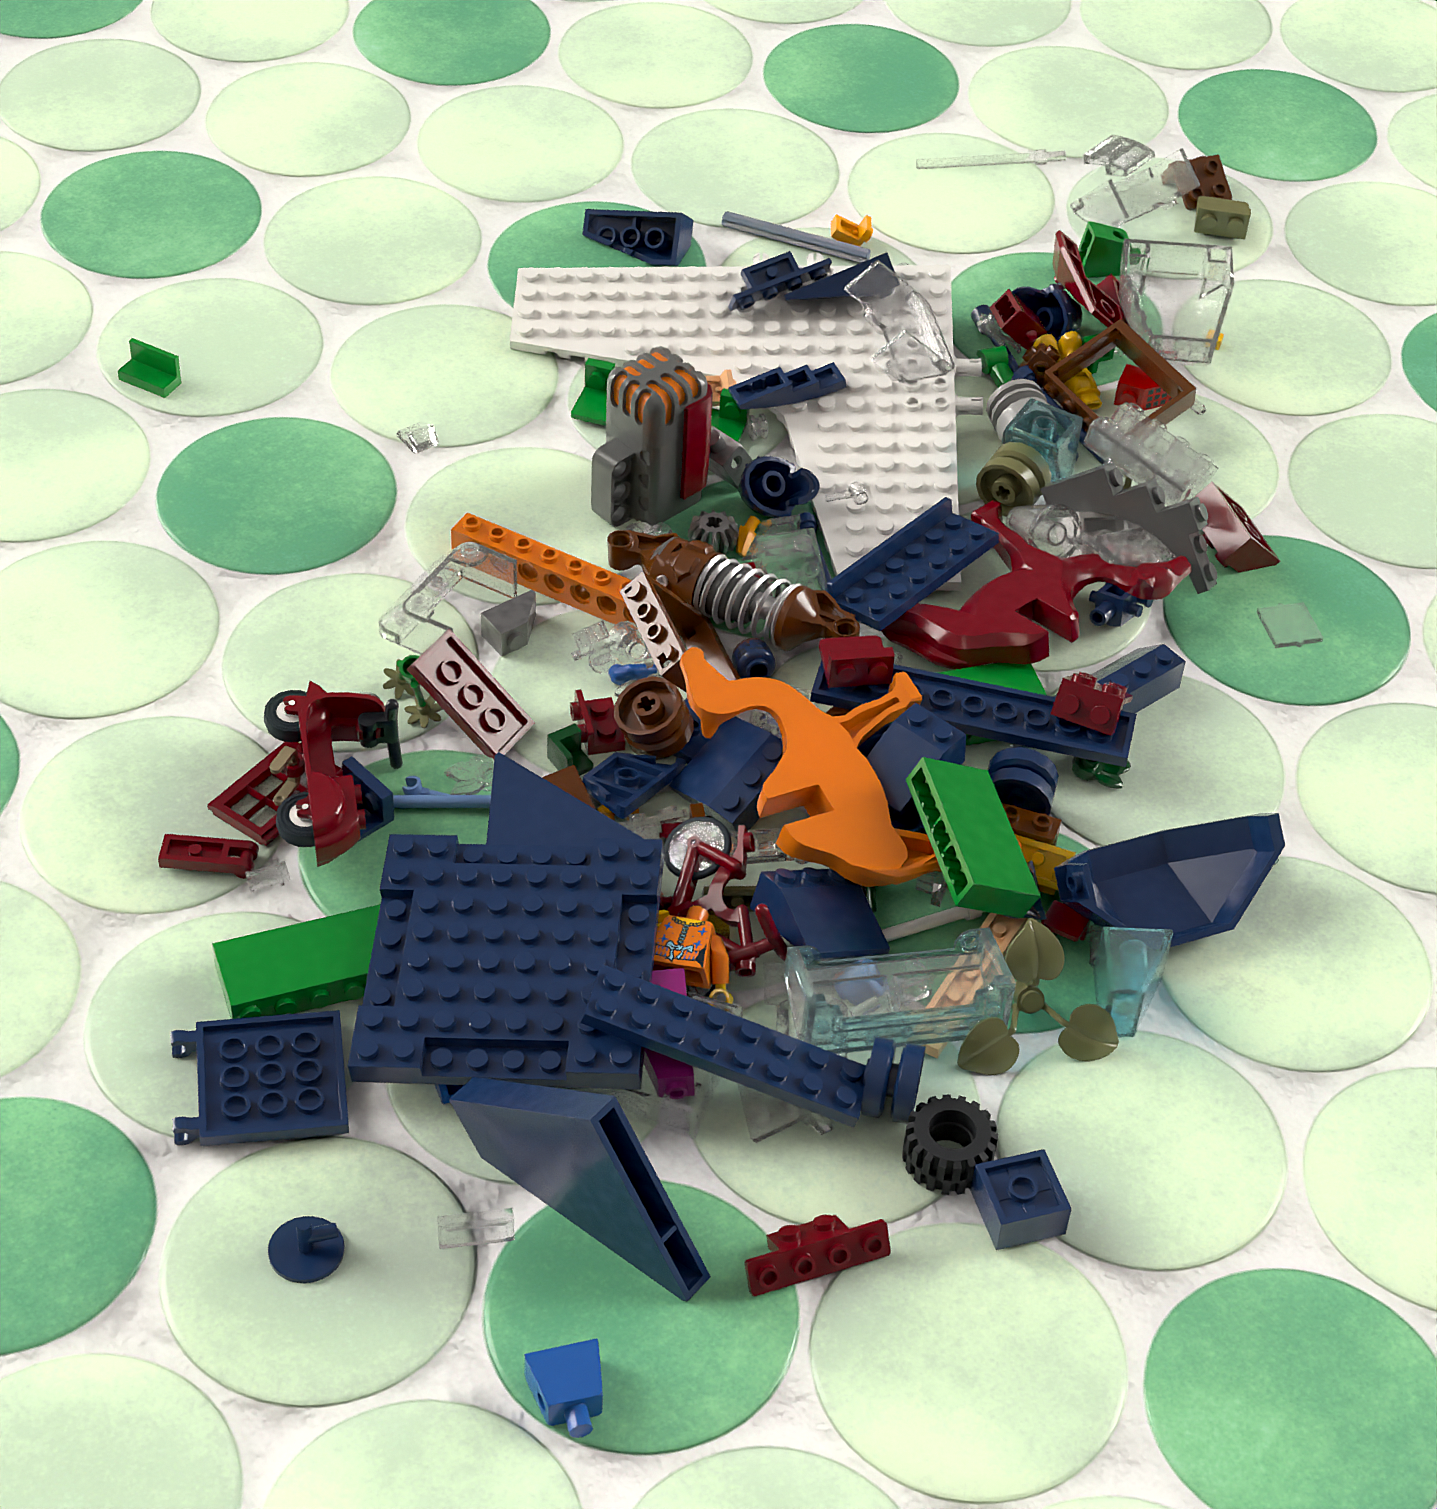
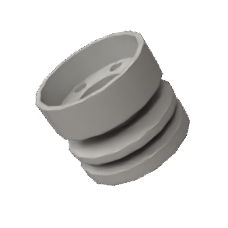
M1027 379L1009 381L995 390L987 402V415L1003 445L1008 442H1021L1039 452L1048 446L1057 434L1059 423L1056 415L1047 403L1040 386L1034 381Z

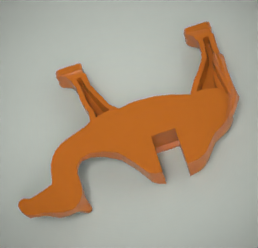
M691 647L683 653L680 667L685 678L687 699L692 710L701 720V730L705 738H711L723 722L748 710L758 709L766 711L778 723L782 735L783 756L762 787L757 800L759 817L763 818L804 806L810 816L809 818L783 825L776 845L785 854L799 860L824 865L835 870L851 882L866 887L898 885L933 871L942 872L928 835L896 829L892 826L888 802L882 784L867 758L857 749L882 726L893 722L913 704L917 703L920 705L922 695L906 672L894 674L893 681L889 687V693L885 696L864 703L852 709L846 715L832 717L821 711L792 686L780 680L750 677L729 681L704 659V652L701 649Z

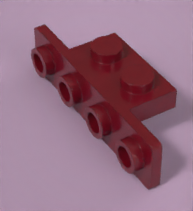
M825 1214L817 1216L813 1221L801 1225L783 1226L777 1232L766 1235L770 1253L745 1261L749 1292L752 1296H758L889 1256L891 1254L887 1223L883 1219L848 1228L836 1214Z

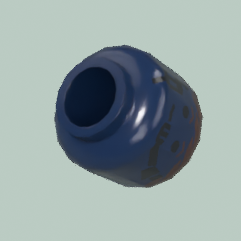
M759 638L745 639L737 644L733 650L732 662L741 679L750 677L770 678L774 673L776 666L775 658L765 641Z

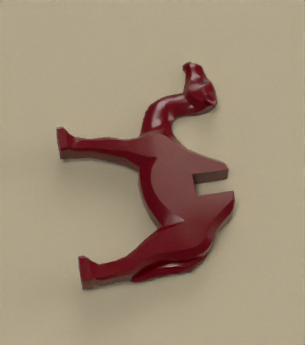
M994 500L974 510L971 513V521L999 533V543L993 548L1010 572L983 585L964 603L960 610L918 603L881 630V632L889 641L916 653L934 665L951 670L990 663L1032 664L1049 657V632L1032 622V620L1073 643L1080 635L1079 614L1073 600L1078 592L1087 585L1096 582H1107L1118 586L1137 598L1158 600L1168 596L1191 573L1192 566L1187 557L1182 555L1167 562H1146L1138 567L1117 557L1105 554H1083L1061 558L1031 546L1022 535L1008 528L1003 523L1001 515L1002 505Z

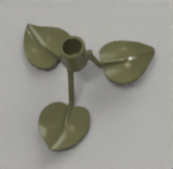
M1032 918L1027 920L1022 930L1010 943L1006 952V968L1012 977L1017 980L1011 989V997L1015 1003L1011 1005L1013 1012L1010 1028L1007 1029L1004 1021L998 1017L983 1019L972 1027L958 1053L957 1064L961 1069L985 1075H998L1008 1071L1016 1063L1019 1056V1044L1012 1037L1017 1029L1019 1011L1032 1014L1042 1009L1059 1024L1066 1027L1058 1037V1044L1066 1055L1075 1060H1098L1109 1055L1118 1047L1119 1039L1115 1022L1103 1007L1096 1004L1081 1005L1073 1010L1069 1021H1067L1044 1002V994L1038 987L1040 979L1053 980L1057 978L1063 969L1065 957L1062 946L1055 935L1037 920Z

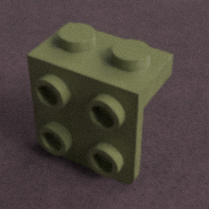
M1198 197L1194 232L1245 239L1251 216L1249 204L1247 202L1214 197Z

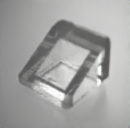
M419 422L396 433L397 437L414 453L422 452L439 444L434 425L431 423Z

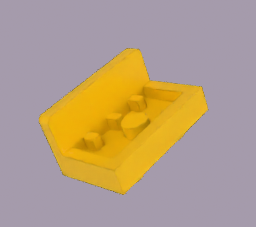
M1015 834L1021 844V850L1026 862L1033 861L1039 891L1055 895L1058 886L1054 867L1075 856L1076 852Z

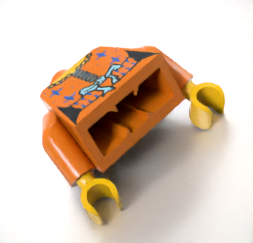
M691 906L686 918L671 915L665 917L661 925L657 927L653 971L684 968L686 985L710 989L711 984H715V990L709 995V1003L717 1008L716 999L718 995L723 993L726 997L725 1006L729 1009L733 1004V996L726 990V984L729 983V957L722 937L716 935L714 925L707 921L709 916L707 910L700 906Z

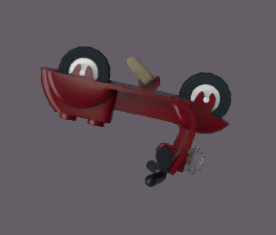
M310 681L307 692L288 690L270 698L265 705L263 717L268 733L275 739L284 742L301 741L303 754L299 753L296 749L284 746L270 764V772L273 774L280 773L286 766L288 776L287 781L274 796V804L279 806L276 815V826L280 836L287 843L297 847L315 846L317 867L330 863L351 849L361 839L360 830L366 829L364 809L357 810V804H363L361 785H354L352 775L336 776L332 742H360L364 748H373L380 743H387L390 766L394 769H399L403 761L398 731L399 703L397 700L389 699L384 706L383 701L374 693H327L320 685ZM305 773L307 792L292 795L300 784L301 775Z

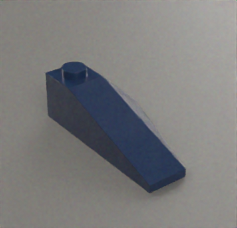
M886 252L783 295L785 301L868 296L876 293L883 297L895 292L893 286L899 284L889 255Z

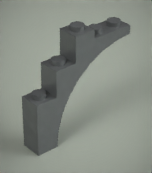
M1114 462L1051 482L1041 488L1050 516L1069 512H1097L1117 516L1132 522L1157 537L1176 557L1180 555L1187 557L1192 566L1189 577L1197 594L1209 591L1217 584V571L1214 564L1209 562L1206 553V540L1203 535L1199 534V531L1208 525V512L1205 505L1200 503L1198 496L1165 507V494L1162 487L1158 486L1156 479L1123 489V477L1120 470L1115 468Z

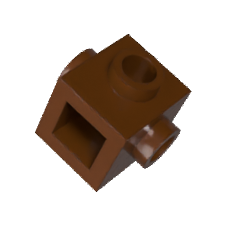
M1041 342L1036 348L1031 346L1022 356L1024 361L1019 365V368L1027 365L1036 374V383L1042 388L1044 385V372L1062 360L1060 358L1061 354L1052 345L1047 347Z

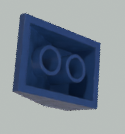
M917 703L913 704L896 718L866 757L882 784L889 810L901 816L915 804L905 779L922 757L962 765L965 762L966 734Z

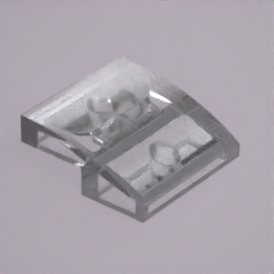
M1117 135L1109 136L1083 154L1084 164L1105 166L1106 175L1125 177L1155 157V151L1146 145Z

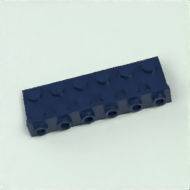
M945 497L828 581L827 591L842 610L855 615L856 621L880 632L998 544L999 533L952 513V500Z

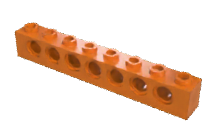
M468 512L451 529L452 557L641 635L620 593L632 580Z

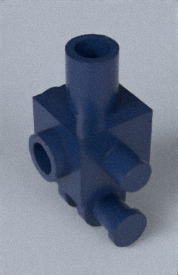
M1106 582L1098 591L1092 590L1089 595V602L1095 603V609L1090 612L1089 618L1095 626L1107 624L1112 627H1121L1134 616H1141L1143 606L1137 603L1150 608L1154 600L1137 598L1118 586Z

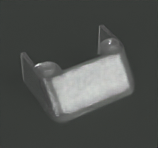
M1181 148L1150 168L1113 183L1112 179L1106 181L1071 203L1070 206L1074 214L1086 223L1093 221L1123 229L1122 224L1160 207H1163L1165 211L1177 205L1176 199L1199 187L1200 183L1184 149Z
M878 259L844 287L848 294L863 304L865 309L864 317L867 322L873 327L877 325L882 329L887 344L870 358L872 362L886 372L892 381L896 382L898 380L901 383L944 376L955 368L952 356L928 301L922 294Z
M465 542L458 545L434 561L379 618L380 636L421 655L446 630L450 628L453 632L452 627L430 617L434 614L435 607L462 578L511 599L517 597V560L474 542Z

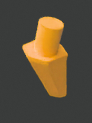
M750 516L744 526L740 525L738 528L739 537L737 539L736 552L742 557H745L757 535L754 531L760 524V520L755 516Z

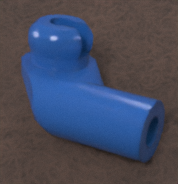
M654 663L614 664L610 667L608 674L614 684L622 686L642 678L656 677L657 667Z

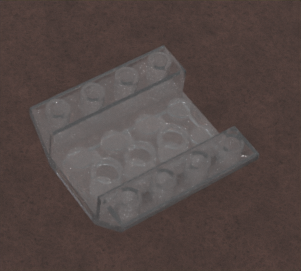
M1125 402L1117 407L1111 418L1101 416L1092 422L1083 445L1108 463L1114 462L1115 468L1119 469L1120 472L1137 484L1156 479L1158 486H1161L1164 491L1165 504L1167 506L1195 497L1218 470V467L1213 464L1214 461L1211 457L1194 451L1190 448L1191 444L1186 439L1180 436L1175 437L1169 433L1165 424L1156 419L1151 420L1143 414L1144 410L1135 403Z

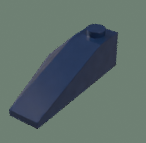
M585 209L582 235L651 265L678 266L691 246L694 220L681 212Z

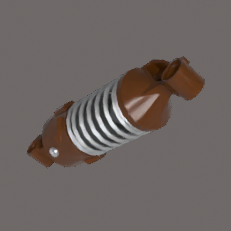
M631 530L613 531L607 537L608 564L611 568L622 571L630 569L635 565H640L643 572L706 617L710 618L713 616L716 624L725 622L729 629L738 627L742 634L751 631L754 638H762L764 636L768 645L773 644L776 648L785 652L793 650L804 642L818 638L860 636V624L856 621L855 615L842 610L827 591L812 590L810 587L801 584L791 585L787 579L778 580L774 574H765L762 569H752L749 564H740L736 559H728L724 554L714 551L713 546L709 543L699 540L688 541L680 538L677 533L653 536ZM754 574H759L761 578L755 577ZM767 579H771L774 582L769 587ZM780 584H784L787 587L782 592ZM776 587L775 597L770 596L769 594ZM760 618L766 620L763 630L757 634L756 625ZM751 622V624L744 629L743 624Z

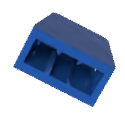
M598 1339L524 1354L525 1379L546 1423L551 1426L567 1423L569 1435L573 1438L584 1437L591 1433L593 1427L590 1417L599 1416L602 1413L603 1407Z

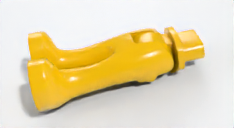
M1070 331L1061 336L1057 343L1052 334H1044L1037 338L1033 344L1035 348L1041 342L1047 347L1052 345L1061 354L1060 358L1063 359L1082 346V338L1076 331ZM1087 368L1064 383L1091 410L1099 409L1102 406L1100 391L1097 388L1094 377Z

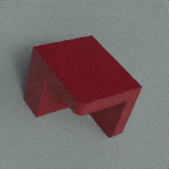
M1054 900L1045 914L1047 919H1043L1041 923L1055 937L1058 934L1074 942L1085 940L1090 920L1066 904Z

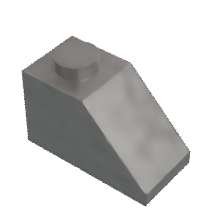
M530 590L481 613V636L501 656L528 645L536 617V593Z

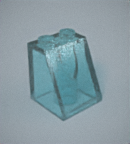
M1030 398L1006 426V443L1021 442L1038 451L1049 465L1051 483L1071 476L1074 471L1083 418Z
M1103 927L1093 970L1096 1005L1103 1007L1111 1015L1115 1022L1118 1038L1135 1037L1162 980L1173 937L1172 930Z

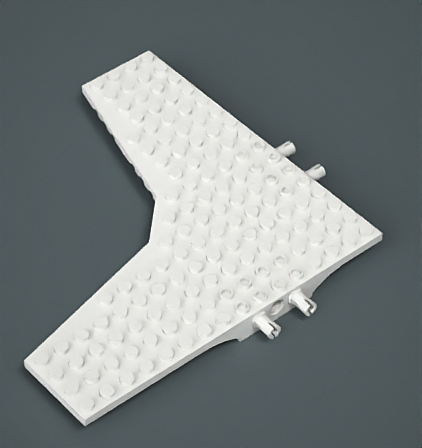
M814 252L810 253L806 259L807 266L824 260L823 255L816 252V260H814ZM760 253L755 254L753 265L770 259L769 255L763 253V259L760 260ZM951 265L893 266L899 284L893 286L895 292L883 297L876 293L868 296L785 301L783 295L792 292L787 289L779 292L771 300L765 301L761 299L745 310L738 308L730 311L728 308L732 296L748 289L740 273L742 269L749 266L518 268L510 333V348L513 350L543 355L549 351L557 353L561 358L570 359L571 355L585 357V362L588 358L609 361L610 363H615V367L623 368L625 362L629 360L636 361L640 354L650 353L652 348L663 346L668 348L671 354L680 356L683 362L690 363L695 368V371L702 372L704 376H720L724 370L731 369L733 379L736 380L737 384L777 367H781L783 372L786 373L807 364L812 371L834 362L846 379V388L818 398L767 409L775 413L777 420L785 425L786 431H788L792 449H794L798 467L810 470L819 481V492L810 502L813 511L816 513L817 523L820 531H822L824 544L827 552H829L835 576L945 497L952 500V513L959 515L957 415H983V397H957L955 395L954 379H956V376L981 377L982 362L981 358L956 359V356L953 354ZM830 266L826 277L852 266ZM810 280L808 282L803 283L801 287H804L814 282ZM961 571L935 591H961Z

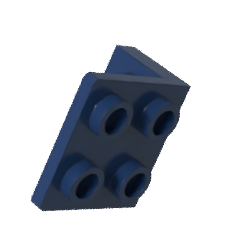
M353 756L342 762V775H352L354 785H361L363 804H357V810L364 809L366 829L360 830V840L394 821L393 792Z

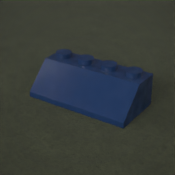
M1165 644L1138 648L1091 675L1097 677L1096 683L1104 685L1113 682L1127 687L1126 693L1133 695L1131 702L1123 705L1122 711L1137 713L1180 688L1186 661Z

